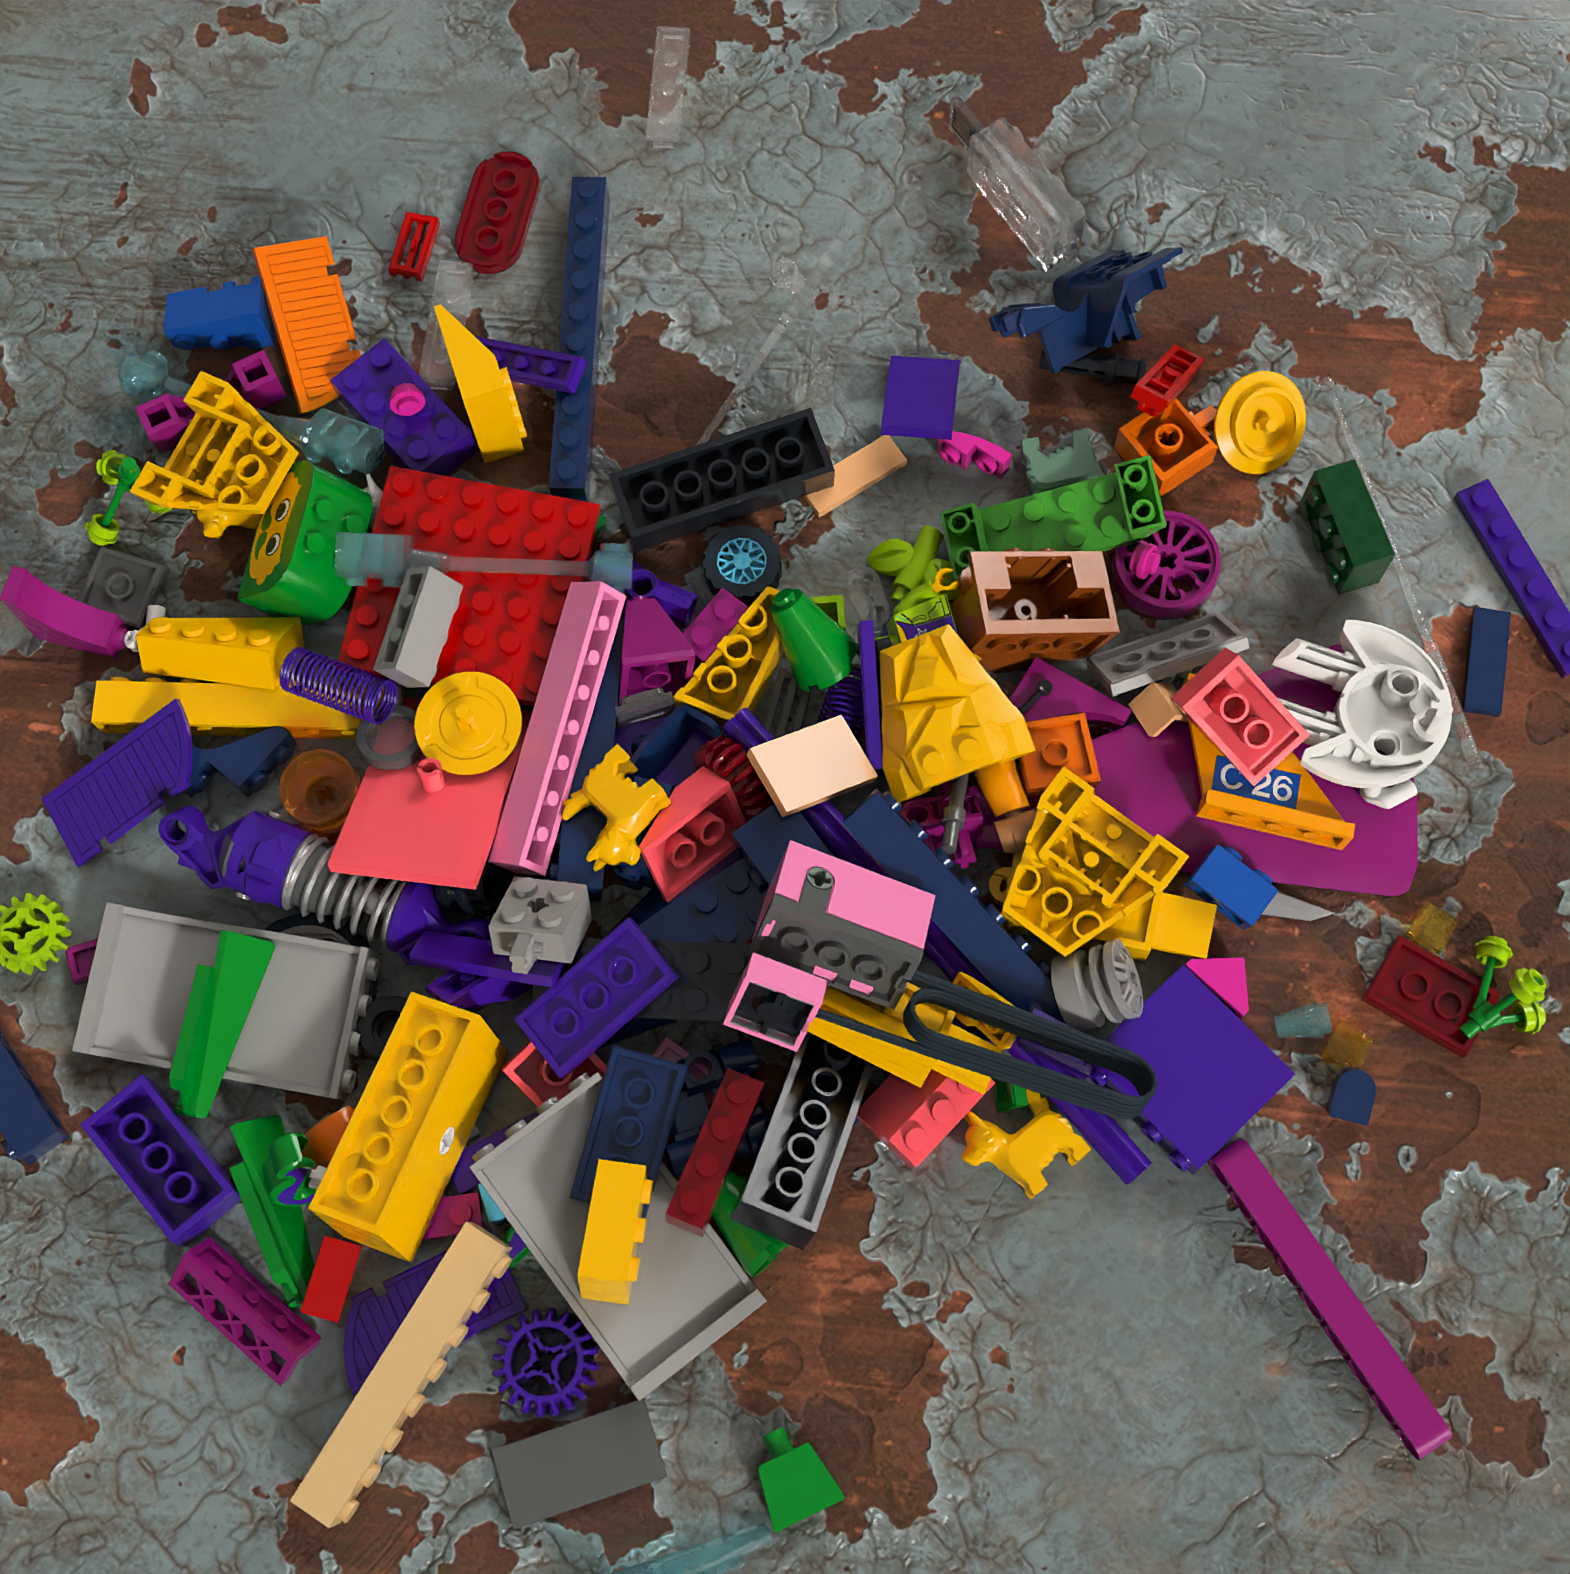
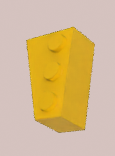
M598 1159L577 1275L581 1298L629 1305L632 1282H637L640 1258L636 1257L638 1242L643 1243L647 1219L641 1218L643 1203L650 1204L653 1189V1180L647 1179L646 1166Z

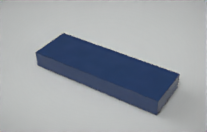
M1474 607L1471 612L1462 712L1499 717L1502 712L1511 612Z

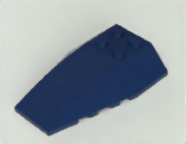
M735 849L668 903L663 899L657 885H655L608 934L629 917L635 921L649 940L742 943L755 932L766 890L763 888L760 891L747 874L751 870L750 866ZM632 1018L598 1049L644 1034L645 1031L676 1023L677 1020Z

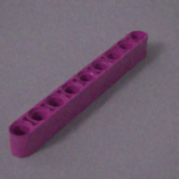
M1238 1138L1214 1154L1208 1160V1163L1215 1176L1406 1449L1414 1458L1421 1460L1451 1439L1452 1433L1441 1415L1250 1145L1244 1139Z

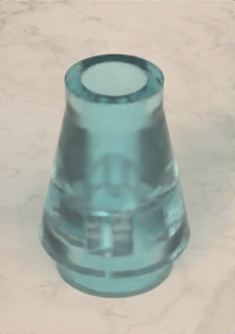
M1313 1001L1284 1014L1273 1016L1278 1038H1324V1034L1333 1033L1327 1003L1317 1004L1316 1001Z

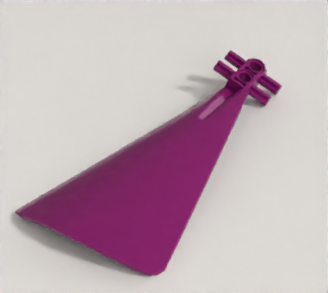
M1341 644L1328 647L1329 649L1344 653ZM1278 667L1257 675L1277 698L1324 714L1326 711H1334V707L1341 692L1332 690L1333 686ZM1174 720L1157 737H1150L1138 721L1091 740L1101 779L1100 785L1092 786L1095 788V795L1153 837L1158 833L1187 854L1189 858L1179 871L1192 873L1209 849L1219 844L1221 847L1226 845L1237 851L1242 856L1241 862L1251 870L1255 868L1261 870L1275 883L1384 896H1399L1410 890L1418 866L1417 795L1391 809H1384L1366 802L1360 794V788L1333 783L1308 771L1343 820L1355 824L1354 838L1343 850H1338L1197 817L1198 802L1201 800L1202 794L1189 722ZM1301 743L1293 752L1300 761L1304 750L1312 746ZM1375 749L1378 753L1386 755L1383 751ZM1018 768L1016 770L1023 790L1025 792L1020 768ZM953 779L934 786L936 797L921 798V795L900 802L903 808L899 813L908 823L915 819L929 835L925 841L934 851L935 848L941 847L944 827L941 822L944 808L949 804ZM979 785L968 788V792L965 794L963 809L966 811L964 827L959 830L956 852L952 853L954 865L960 864L961 868H968L969 863L976 861L972 843H975L976 847L1003 850L994 822L1005 819V817L996 818ZM1041 795L1027 797L1030 806L1022 811L1026 812L1035 809L1037 812Z

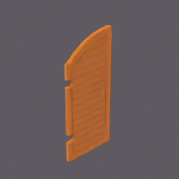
M327 236L252 249L300 414L316 410L336 399L338 396L330 380L361 356L360 349L350 351L348 341H355L356 335L338 274L328 276L326 267L335 265Z

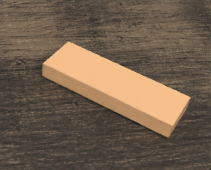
M883 435L833 466L835 469L834 486L804 496V498L820 518L907 465V459L891 437Z

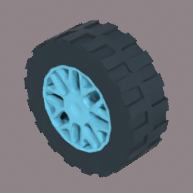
M734 525L725 531L721 530L714 539L711 538L708 542V548L705 549L703 554V570L706 584H708L712 595H716L721 588H724L749 607L767 586L774 589L778 588L779 578L782 576L781 554H779L778 545L772 541V537L768 533L762 532V529L752 528L749 525L739 527Z

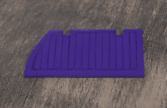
M175 698L42 798L47 811L78 867L84 865L103 850L99 840L106 837L108 843L112 844L165 805V800L161 794L168 790L169 794L174 798L191 785L192 736L186 712L180 699Z
M492 1229L487 1230L494 1235ZM448 1250L383 1281L387 1293L379 1297L376 1296L372 1287L351 1297L352 1305L347 1317L344 1334V1362L347 1379L353 1395L358 1394ZM509 1267L500 1279L494 1277L487 1289L490 1292V1297L479 1313L472 1312L465 1324L469 1327V1330L462 1342L527 1310Z

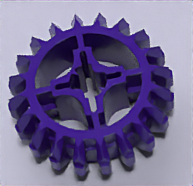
M549 1307L546 1319L543 1320L540 1309L535 1308L532 1310L534 1322L530 1323L524 1314H520L518 1322L522 1328L519 1331L510 1324L505 1327L506 1331L513 1336L510 1342L503 1338H498L497 1344L507 1349L505 1355L493 1354L492 1359L494 1361L504 1362V1368L494 1370L493 1376L496 1378L507 1377V1380L498 1386V1390L501 1393L511 1389L514 1390L507 1400L510 1405H515L523 1398L520 1410L522 1413L527 1414L535 1403L537 1417H544L546 1405L550 1406L553 1416H559L560 1402L563 1401L565 1407L571 1411L575 1409L574 1402L571 1399L573 1394L581 1400L587 1398V1394L579 1388L582 1383L589 1386L595 1385L596 1381L586 1376L587 1370L598 1371L600 1369L598 1363L588 1362L589 1356L599 1354V1348L585 1347V1344L590 1342L593 1337L589 1332H585L581 1336L578 1335L584 1326L580 1319L575 1321L570 1327L568 1326L571 1320L570 1312L564 1311L559 1321H556V1309ZM545 1329L559 1330L564 1332L571 1340L555 1347H547L544 1341L540 1339L537 1331ZM527 1339L531 1357L529 1362L516 1373V1356L520 1346ZM539 1349L546 1352L549 1356L552 1353L557 1355L551 1362L553 1374L548 1373L543 1368L540 1371L536 1370L538 1368L537 1365L542 1362ZM577 1352L576 1372L570 1383L566 1386L561 1372L564 1361L571 1357L572 1353ZM537 1377H545L556 1393L548 1396L534 1395L526 1390L522 1384Z

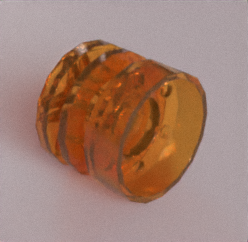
M324 749L311 750L294 758L283 771L279 785L280 799L287 812L304 829L317 834L319 838L326 837L332 841L338 839L363 779L347 759L335 751ZM334 797H336V799H335L333 802H332V801H327V802L325 803V801H326L327 798H328V799H333Z

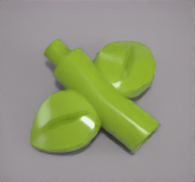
M927 525L922 526L914 548L910 543L901 539H889L880 543L869 554L867 561L874 570L884 575L896 577L892 583L894 593L890 599L895 605L899 599L902 600L911 590L929 580L935 581V576L940 569H952L949 561L936 558L944 539V535L938 529ZM952 572L947 573L944 577V584L949 586L955 582ZM958 588L953 591H940V595H947L948 601H955L959 597Z

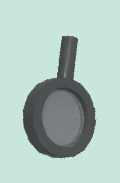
M395 682L397 686V701L389 718L379 725L362 720L356 732L357 747L366 763L380 770L403 769L415 763L423 754L415 735L416 711L404 706L407 687Z

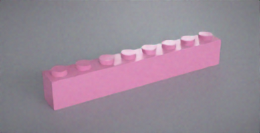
M602 581L570 583L488 861L513 873L545 876L565 808L563 802L569 796L626 599L624 594Z

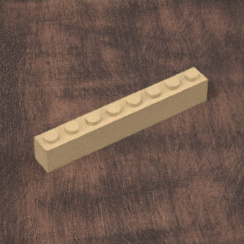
M465 1222L290 1502L328 1528L340 1524L341 1521L347 1523L359 1506L360 1502L355 1499L363 1486L369 1488L379 1475L382 1467L378 1465V1462L385 1451L392 1452L402 1438L404 1432L400 1430V1427L407 1416L412 1418L421 1408L425 1400V1396L422 1395L429 1381L434 1383L444 1371L447 1362L443 1359L451 1346L454 1348L458 1347L466 1336L469 1327L465 1324L472 1312L479 1313L489 1299L490 1292L487 1289L494 1277L500 1279L508 1269L512 1258L507 1256L512 1249L511 1246L475 1222Z

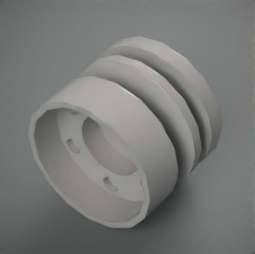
M1121 940L1107 941L1104 946L1100 944L1093 945L1089 949V957L1084 951L1078 949L1066 957L1057 955L1053 958L1051 964L1052 986L1060 1013L1067 1025L1081 1032L1101 1028L1105 1023V1017L1112 1023L1122 1022L1124 1017L1134 1019L1142 1014L1143 996L1139 975L1127 947Z

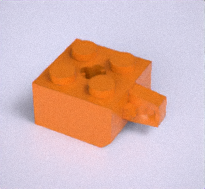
M1175 398L1164 412L1159 413L1156 418L1143 412L1119 428L1114 448L1125 461L1147 455L1151 456L1159 494L1162 497L1213 462L1218 447L1209 438L1211 434L1208 431L1214 427L1216 409L1210 405L1194 415L1192 411L1188 412L1178 399Z

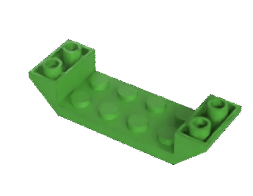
M1147 455L1114 464L1115 473L979 509L975 503H970L941 511L940 516L951 568L954 569L952 571L954 580L957 581L960 573L969 567L967 556L969 552L1005 551L1010 548H1021L1022 551L1054 548L1055 551L1104 552L1137 543L1166 527L1167 524L1151 456Z

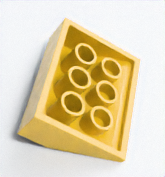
M441 304L434 306L460 393L484 463L524 452L521 438L527 437L507 368L499 369L495 355Z

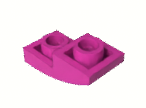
M953 431L952 440L938 439L937 451L941 458L948 464H957L964 470L974 460L983 472L989 475L993 473L1002 479L1010 469L1012 454L982 438Z

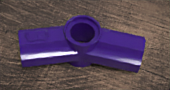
M618 544L607 547L600 554V557L595 562V567L629 600L636 596H646L648 599L655 598L671 620L684 625L691 620L698 601L697 594L657 579L652 572L643 569ZM646 586L651 588V591L646 595L634 593L639 587Z

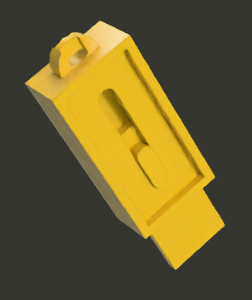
M1014 853L1011 867L997 869L988 883L990 898L996 904L1002 906V910L1017 865L1022 857L1018 853ZM1005 880L1007 887L1004 892H1001L1000 884ZM1161 891L1081 947L1090 949L1096 944L1104 946L1107 941L1118 939L1123 942L1132 959L1145 962L1151 949L1195 959H1207L1217 905ZM1001 910V913L1006 918L1002 925L1007 930L1035 936Z
M907 982L905 991L893 1010L827 985L820 1009L917 1042L908 1033L903 1023V1012L913 993L921 988ZM929 1003L915 1006L918 1018L926 1027L935 1032L1001 1053L1002 1049L953 1025L952 1021L956 1012ZM817 1017L814 1018L812 1023L809 1022L808 1032L920 1088L931 1069L983 1095L992 1078Z

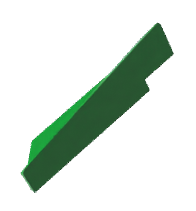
M221 929L214 967L197 965L169 1075L171 1088L180 1091L175 1108L177 1114L201 1119L207 1117L275 950L274 943Z
M272 1115L230 1126L244 1162L230 1167L229 1170L269 1273L275 1284L281 1285L290 1309L302 1305L314 1263L301 1206H281L270 1201L262 1167L270 1157L268 1149L273 1141L285 1134L282 1118L279 1115Z

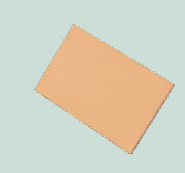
M842 715L752 747L746 754L782 818L873 783L878 777Z

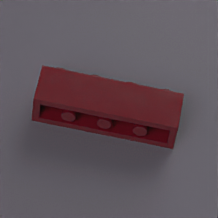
M727 1068L665 1213L667 1223L703 1237L763 1095L764 1082Z

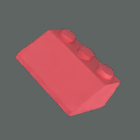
M931 1069L921 1088L891 1073L859 1107L856 1116L907 1167L917 1168L984 1095ZM992 1079L990 1080L986 1092L995 1084V1082Z

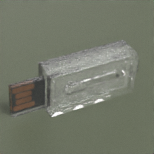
M958 95L951 98L949 129L969 152L967 176L1046 272L1063 261L1070 262L1077 258L1081 248L1086 212L1081 202L1077 199H1072L1065 190L1060 177L1056 174L1052 175L1046 168L1039 152L1031 150L1026 144L1018 127L1011 126L1003 116L985 128Z

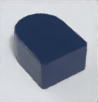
M1358 1067L1342 1069L1334 1078L1326 1112L1333 1118L1368 1125L1376 1095V1085L1373 1078L1365 1070Z

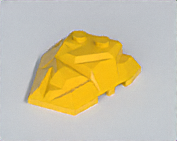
M200 371L183 400L196 413L165 467L162 468L147 461L130 492L162 508L264 514L299 452L228 382Z
M947 624L880 651L883 771L891 793L899 803L930 792L931 787L994 763L1004 764L1036 751L1022 713L1011 703L997 682L990 677L951 625Z
M1063 766L1040 797L1037 813L1031 831L1029 830L1026 838V846L1020 863L1017 865L1002 911L1055 951L1066 957L1154 895L1163 891L1189 856L1158 833L1153 837L1096 796L1095 788Z

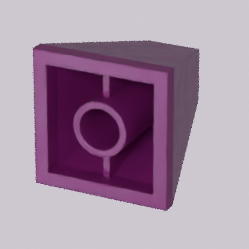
M636 596L626 601L618 704L673 697L692 678L696 657L695 650L655 598L648 599L646 596Z

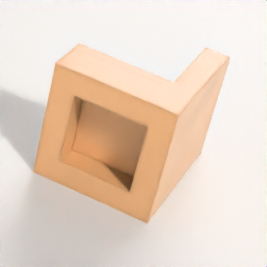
M1152 682L1128 704L1150 737H1157L1174 720L1188 722V718L1170 699L1177 692L1173 684Z

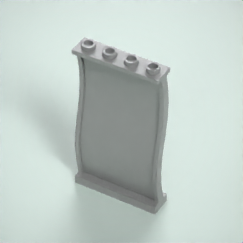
M106 902L72 1051L171 1069L197 965L214 967L219 935L222 929L270 941L275 944V950L223 1079L346 1101L347 1093H352L356 1081V1072L352 1070L355 1055L359 1056L362 1051L359 1043L361 1034L357 1033V1022L360 1017H365L366 1007L372 1002L371 996L368 995L370 983L376 980L379 972L380 962L376 958V951L367 947H357L297 935L197 920Z
M598 1072L592 1077L584 1073L568 1085L571 1092L558 1101L553 1096L536 1109L539 1116L530 1123L526 1124L522 1119L504 1133L508 1139L495 1148L490 1143L474 1154L472 1158L476 1163L470 1166V1169L633 1394L640 1401L767 1301L753 1285L709 1223L703 1237L666 1222L665 1213L678 1182L663 1162L661 1163L646 1217L644 1241L637 1244L636 1257L640 1258L637 1282H632L629 1305L581 1298L577 1275L590 1203L569 1197L603 1081Z

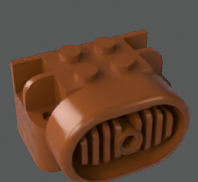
M1010 548L1005 551L969 552L967 555L969 567L964 569L957 581H960L958 587L959 597L950 606L959 637L973 654L982 658L979 663L987 668L986 672L989 674L1028 670L1035 657L1048 664L1053 661L1083 659L1095 654L1120 632L1102 551H1055L1054 548L1022 551L1021 548Z

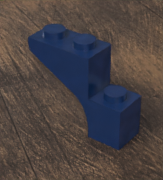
M275 726L215 749H201L192 746L191 785L183 790V792L190 798H193L196 793L203 792L211 784L212 776L218 772L246 797H249L253 792H258L266 785L269 775L278 765H283L291 758L297 743L284 728Z

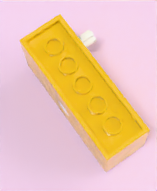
M414 992L410 993L328 1168L318 1165L316 1170L312 1169L309 1175L311 1180L308 1186L317 1191L308 1209L343 1237L412 1263L496 1079L499 1068L508 1052L480 1015Z

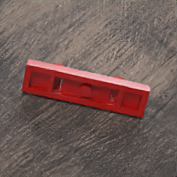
M1174 344L1135 385L1130 397L1139 401L1137 409L1155 418L1159 413H1163L1198 374L1205 359Z

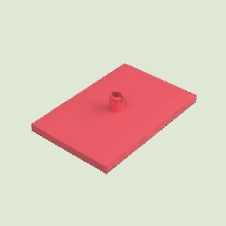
M405 698L404 706L417 712L422 699ZM521 710L522 730L518 743L512 753L498 766L483 773L474 775L449 773L442 770L439 760L426 758L424 754L415 763L399 770H380L368 765L328 861L330 872L476 890L499 827L533 711ZM403 721L386 722L375 752L391 755L407 749L416 736L415 728Z

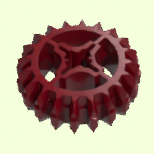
M720 735L707 741L700 747V750L694 754V765L696 771L705 766L730 783L745 820L748 822L774 804L741 744H737L733 739Z

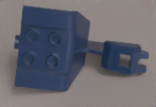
M1182 247L1165 248L1155 254L1152 251H1147L1136 256H1132L1131 252L1125 253V250H1109L1060 275L1053 283V294L1056 305L1023 303L1003 307L1000 312L988 318L992 331L1000 330L1002 337H1008L1019 331L1022 338L1038 332L1051 373L1061 371L1062 367L1100 347L1112 346L1113 342L1121 341L1122 337H1124V340H1137L1142 336L1140 331H1138L1133 313L1136 312L1134 303L1154 290H1162L1167 287L1162 265L1183 253Z

